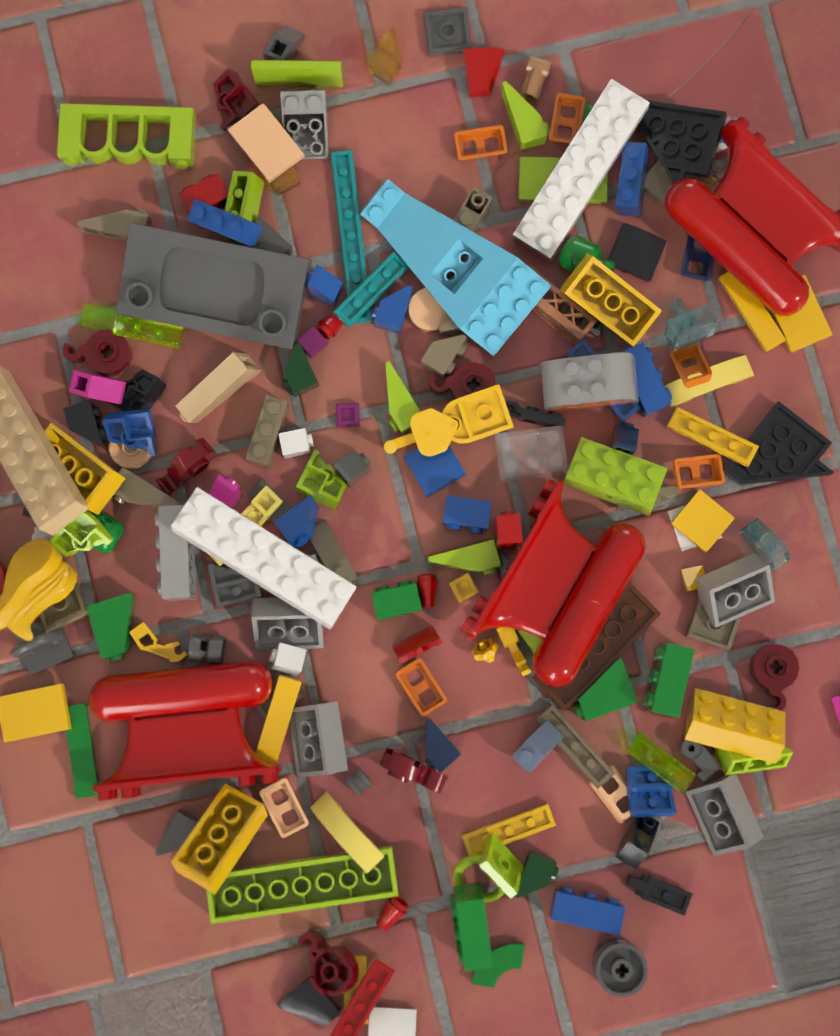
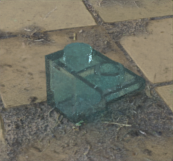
M757 518L740 530L741 535L754 553L770 564L771 571H775L791 559L785 541L760 519Z

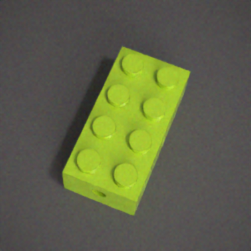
M581 437L567 472L564 485L650 516L668 468Z

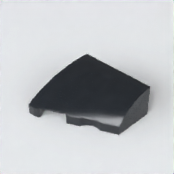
M142 369L131 380L125 381L126 386L122 404L108 403L122 412L151 409L167 385L159 377Z
M309 977L277 1004L279 1008L323 1027L338 1017L342 1010L331 996L318 993L313 988Z

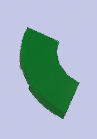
M509 943L496 947V949L491 951L493 968L475 970L471 978V984L494 988L497 979L504 972L510 969H521L525 944Z

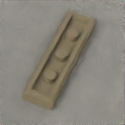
M553 704L536 718V721L541 726L549 720L565 735L558 745L597 789L615 774Z

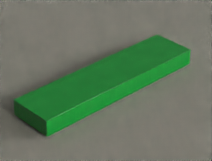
M87 703L68 706L72 729L66 730L75 796L76 799L96 796L98 792H93L92 786L98 784L99 780Z

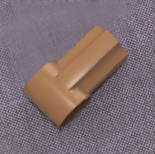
M531 54L525 73L526 77L520 95L526 101H538L544 80H547L552 65L551 60Z

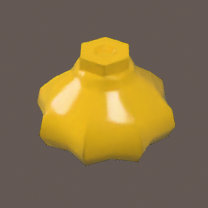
M483 638L475 643L471 654L477 661L484 660L487 663H491L494 661L495 653L499 647L493 638Z

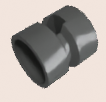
M193 632L189 644V662L203 663L207 660L208 664H223L226 636L212 635L208 638L207 634ZM204 646H207V652H204Z

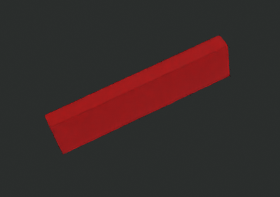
M374 958L330 1036L359 1035L394 974V969Z

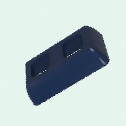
M688 235L681 275L683 277L708 281L711 277L714 258L707 251L706 253L693 251L694 239ZM690 261L703 264L701 274L688 271Z

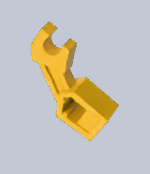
M145 622L129 632L140 650L167 658L170 662H179L188 656L186 651L180 655L175 653V648L181 645L179 641L166 644L165 646L158 644V637ZM149 634L154 642L153 645L145 646L140 639Z
M506 627L495 628L504 648H509L522 676L531 673L522 652L516 644L519 642L515 630Z

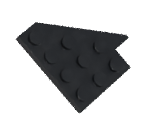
M647 100L650 102L649 108L639 122L638 127L672 183L674 184L676 181L686 178V175L708 178L722 135L721 129L726 122L727 113L725 111Z
M778 401L747 439L759 446L749 467L730 460L723 469L724 473L739 485L830 476L833 474V471L819 461V459L832 442Z

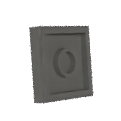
M467 7L424 12L429 57L463 53V49L472 48Z

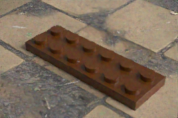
M628 582L573 681L563 687H552L543 683L536 674L532 679L566 711L661 613Z

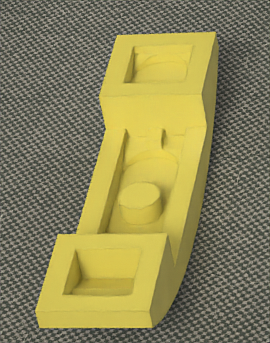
M746 355L711 366L712 377L709 382L686 388L682 380L678 379L665 385L664 388L667 387L672 395L670 406H677L697 396L753 377L754 373ZM702 373L690 375L688 379L702 375Z
M266 485L241 515L262 527L283 501ZM208 554L219 566L224 564Z
M327 791L310 807L329 833L367 873L384 857L383 853L363 834Z

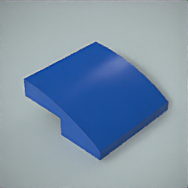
M448 446L445 452L434 456L421 454L418 447L403 456L427 497L466 475L450 446Z
M671 766L627 767L626 782L630 817L674 816L677 813L672 794L675 783Z

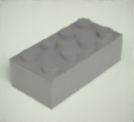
M185 505L158 506V512H155V524L159 526V535H156V548L160 549V558H157V571L161 572V581H158L157 589L158 595H162V599L167 601L197 600L195 546L174 533L171 529V525Z

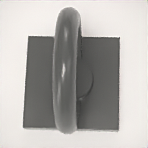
M42 621L30 626L33 635L31 641H26L14 633L18 645L12 648L10 655L13 658L24 657L30 675L75 657L63 627L47 633Z

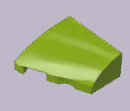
M315 449L294 491L306 497L311 495L315 501L335 510L347 484L341 477L335 474L330 464L327 465L319 456L320 452Z
M86 510L54 534L49 541L59 552L68 557L81 550H91L94 546L105 543L107 545L113 538L96 517Z

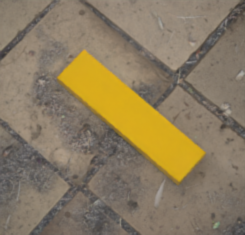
M727 272L718 278L765 353L786 341L763 303L731 273Z
M679 407L676 408L667 424L668 429L746 467H749L759 448L758 445Z
M281 674L278 678L256 750V754L261 759L273 764H277L302 683L301 680Z
M545 803L461 836L470 856L483 853L486 838L491 834H494L506 845L554 827L556 823L548 803Z

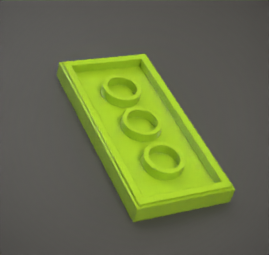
M251 60V69L256 86L343 87L340 61Z
M519 158L518 202H534L561 158ZM608 173L588 204L607 203Z

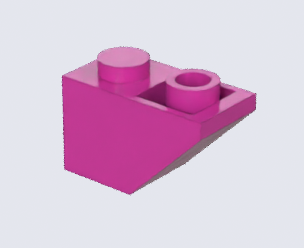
M73 370L69 392L88 398L122 404L126 382L90 371Z
M219 475L209 492V495L231 509L243 494L239 490L241 486L228 475L226 478Z

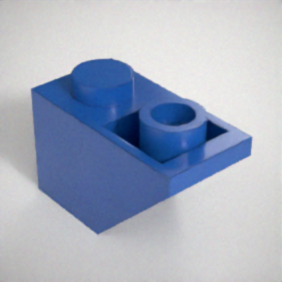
M316 265L314 271L310 270L306 279L310 297L330 306H336L344 289L343 282L319 265Z

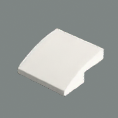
M374 1007L369 1016L368 1036H415L417 1010Z

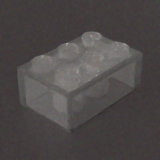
M562 425L494 434L493 441L499 482L566 474L568 471Z

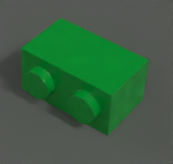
M411 580L397 583L398 587L389 589V585L375 588L376 592L371 594L377 620L422 611L416 583L411 584Z

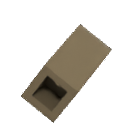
M473 186L454 221L476 233L493 197Z
M459 335L432 342L421 359L420 366L444 379L446 374L450 376L456 367L455 359L458 355L462 357L468 347L465 344L467 336Z

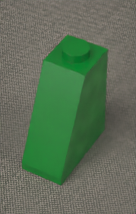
M130 592L86 606L102 659H109L110 662L123 659V654L129 653L131 638L129 632L132 631L136 603L134 593Z
M622 658L616 659L576 700L577 704L574 707L579 718L583 717L584 721H589L638 702Z

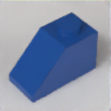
M407 286L382 299L379 307L375 306L372 314V319L375 320V327L401 334L413 294L412 286Z
M310 495L274 521L286 540L295 549L304 546L313 537L319 506Z

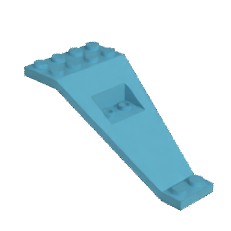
M386 178L360 211V215L378 228L459 329L493 356L551 287L547 281L517 256L403 192L388 178ZM467 254V260L461 261V255ZM452 271L454 273L453 277L450 279L446 278V274Z

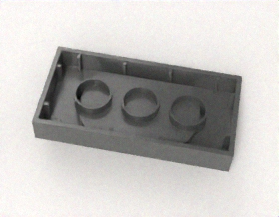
M130 223L116 313L293 349L298 340L308 285L306 279L310 272L312 259Z

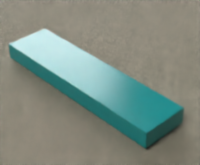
M393 251L334 310L333 314L350 328L408 270L409 266Z

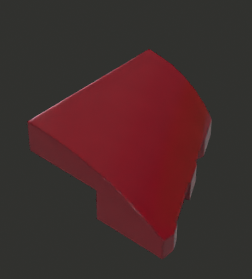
M227 69L213 83L214 92L217 95V110L221 111L222 124H220V127L223 131H227V127L236 124L260 106L241 77L233 70Z

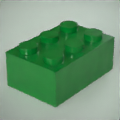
M660 643L659 647H655L653 653V660H655L654 670L650 669L647 680L650 683L648 692L645 691L642 705H645L644 710L679 718L695 649L671 643Z
M481 882L453 886L454 894L449 896L459 964L464 963L465 972L493 968Z

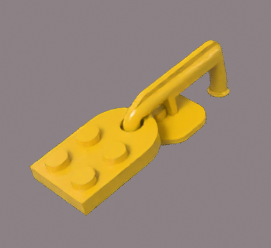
M497 384L452 400L445 406L442 413L430 408L414 414L410 421L412 433L388 440L384 443L383 447L386 453L393 454L396 449L416 442L421 454L434 456L445 452L451 440L457 443H470L513 428L514 426L500 385Z

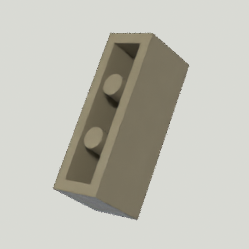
M266 395L245 458L248 463L270 470L279 442L278 433H282L290 405L288 401Z

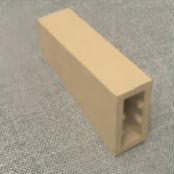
M231 353L176 405V408L180 411L178 413L179 416L187 423H198L258 375L262 369L248 353Z

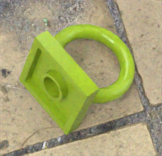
M491 834L486 838L482 855L467 856L460 860L454 869L453 879L455 886L465 885L462 877L464 870L470 865L479 864L498 885L494 891L483 893L484 902L489 903L498 900L504 893L510 898L518 894L524 865L494 834Z

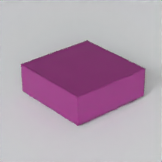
M314 326L297 340L311 358L329 344Z
M359 403L336 404L338 428L360 426Z

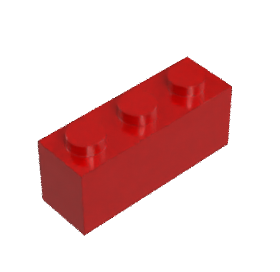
M514 511L500 512L493 522L496 549L518 548L523 542L520 514H515Z

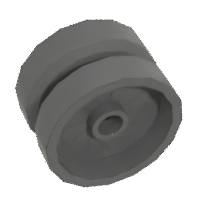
M622 938L607 939L594 952L592 960L594 975L603 989L611 995L619 997L631 996L638 992L646 982L648 974L646 959L630 941Z

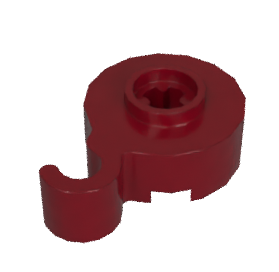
M109 329L100 330L93 334L85 344L80 345L79 351L75 355H72L73 348L68 343L63 345V354L69 361L79 364L86 360L93 370L107 377L120 375L119 373L123 372L127 366H130L133 357L132 348L125 337L117 331ZM111 349L113 354H109V358H106L104 355L105 351Z
M476 362L466 363L459 367L452 376L446 378L445 384L442 387L435 385L436 376L434 374L429 379L431 392L436 395H443L449 391L454 399L496 385L495 377L491 370L485 365ZM471 381L479 385L475 391H471L470 387H467V384H471Z
M205 438L195 440L196 446L189 449L186 446L171 460L173 464L169 465L167 473L155 480L167 495L177 490L186 479L200 474L209 466L210 461L216 455V451Z
M779 644L765 645L752 655L749 665L750 673L755 681L765 689L767 695L776 698L775 706L765 707L782 711L786 705V698L782 694V690L792 685L798 677V659L794 652L786 646ZM773 661H776V664L779 666L776 673H774L773 669H770V664H774Z
M386 747L379 763L380 766L388 770L387 774L405 783H408L409 780L439 794H441L448 779L447 775L441 774L403 753L398 754L389 747Z
M317 931L300 936L298 939L299 945L312 942V948L309 951V965H311V976L309 979L313 988L321 995L338 996L351 990L357 982L359 973L358 963L353 953L342 946L326 947L325 937Z

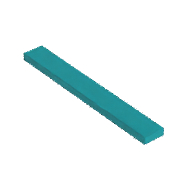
M352 150L330 152L347 297L367 278ZM371 307L353 325L372 323Z

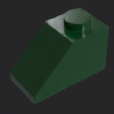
M300 342L295 343L284 371L286 380L283 383L287 392H293L294 396L297 397L319 387V384Z
M529 849L523 864L518 894L514 897L520 898L548 886L550 880L554 881L559 867H556V860Z

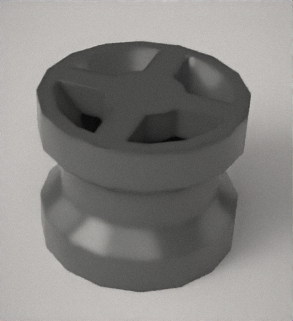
M360 767L356 769L353 776L345 778L358 797L363 794L364 789L373 786L369 777Z

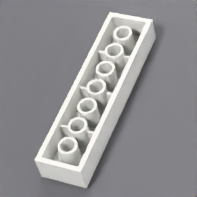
M611 79L513 233V237L552 261L648 110L650 102L615 80Z
M198 487L171 525L172 531L328 629H331L356 589V586Z

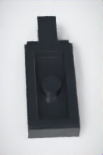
M505 402L510 417L519 419L518 421L557 430L563 429L566 418L561 417V414L558 412L548 411V414L539 412L540 409L527 406L524 409L517 402Z
M642 874L641 879L628 875L626 880L627 885L637 889L635 894L640 896V898L685 916L693 895L691 892Z

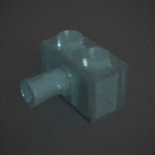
M676 298L677 303L675 300H672L668 304L675 317L666 320L664 335L673 351L714 335L718 321L707 304L687 311L681 298Z

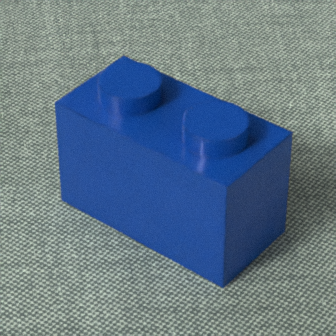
M447 495L443 524L447 525V529L460 530V527L469 528L471 533L482 534L483 530H488L492 502Z

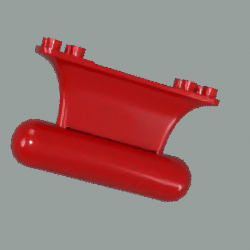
M739 117L737 120H730L721 129L722 135L720 139L728 147L730 158L726 173L716 190L712 192L695 178L678 180L671 185L666 193L665 210L681 228L771 312L779 316H791L799 312L809 298L807 282L792 266L804 255L818 247L830 245L840 252V210L834 212L817 198L770 153V150L764 145L766 138L759 132L753 135L747 129L750 126L748 120L744 117Z
M551 479L547 481L539 495L546 499V502L537 498L528 515L535 518V521L500 584L489 600L482 595L479 597L472 609L479 617L475 619L469 615L460 631L468 635L466 639L470 642L480 633L497 627L518 629L542 639V642L532 660L533 670L543 683L552 687L568 685L576 677L644 556L646 549L643 534L635 526L626 523H616L609 526L604 531L597 545L582 536L572 526L563 511L561 495L564 482L560 479L557 483Z
M242 661L112 675L100 678L90 690L89 704L91 710L97 718L104 722L128 721V735L123 759L117 770L107 780L92 786L93 792H98V801L118 798V789H121V799L141 796L140 787L151 784L218 777H238V786L255 784V775L260 774L262 784L279 781L278 772L282 771V765L266 762L252 750L242 730L238 711L241 708L262 705L269 699L273 680L267 667L258 661Z

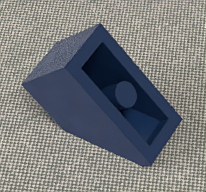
M629 422L617 423L614 427L609 447L633 455L637 449L639 429L634 428V424Z
M429 719L427 721L425 756L428 759L424 762L433 770L437 769L441 773L461 753L434 722Z

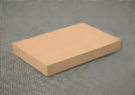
M264 103L228 129L234 140L269 183L305 157L304 153Z

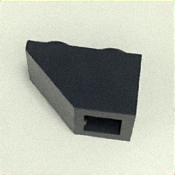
M89 400L63 408L69 430L102 448L107 447L105 442L107 440L104 426L101 427L99 422L102 416L98 405L95 406Z
M635 817L623 837L615 857L636 869L649 855L660 822L652 817Z

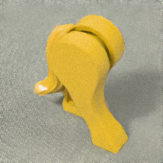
M35 539L26 543L13 555L7 569L3 592L0 596V630L7 626L12 632L26 641L33 639L30 629L33 620L49 606L67 597L77 582L76 570L61 556L60 552L50 541Z

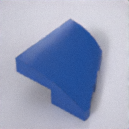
M151 409L108 413L102 420L108 441L115 444H124L127 448L133 450L139 448L149 451L151 456L157 454L156 434Z

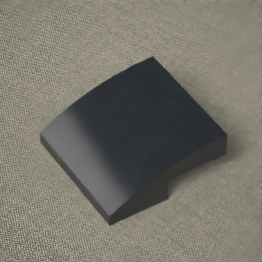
M623 223L608 259L613 261L615 268L621 272H629L649 282L653 277L667 241L646 230Z

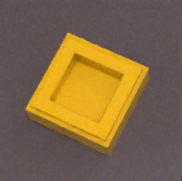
M469 573L448 583L459 603L479 593Z

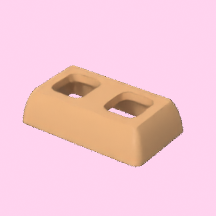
M610 765L609 767L615 773L612 777L619 784L617 790L607 794L602 786L597 789L591 781L589 785L617 822L623 823L630 818V811L621 813L616 806V802L622 797L627 796V782L617 769Z
M286 778L259 792L282 838L308 826L309 822ZM283 788L288 795V800L280 805H276L271 794ZM294 809L299 820L287 826L282 819V814Z

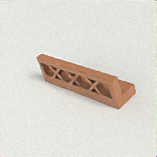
M528 264L527 266L551 285L549 290L553 295L551 300L541 298L532 311L573 345H577L583 340L597 320ZM566 303L570 307V314L560 313L557 304ZM583 317L589 322L583 331L575 325V318Z

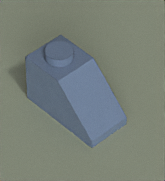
M547 720L523 743L512 758L529 773L544 760L565 735Z

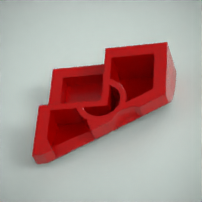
M502 48L463 49L469 98L491 95L505 50Z
M431 625L393 645L392 648L402 664L424 653L433 646L442 644V641Z

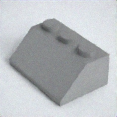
M756 553L695 578L699 599L715 628L775 602L770 564Z
M278 597L253 598L251 618L255 650L276 649L279 643L302 649L324 648V626Z
M338 701L293 708L289 724L297 778L347 771V758Z
M737 774L720 776L686 791L713 856L750 848L764 838Z

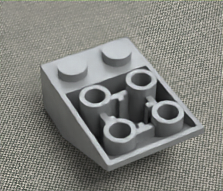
M326 88L282 89L280 91L282 127L304 153L305 157L302 159H328Z

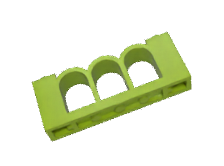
M60 104L57 155L62 163L70 166L84 163L85 158L92 163H105L114 155L116 160L127 165L135 164L145 157L148 162L158 166L166 165L170 162L172 166L178 169L194 167L196 114L193 108ZM87 121L108 122L107 141L105 146L99 151L92 152L86 150ZM117 122L139 123L138 142L136 147L130 152L123 153L116 150ZM148 123L170 124L169 144L161 153L155 154L147 151Z

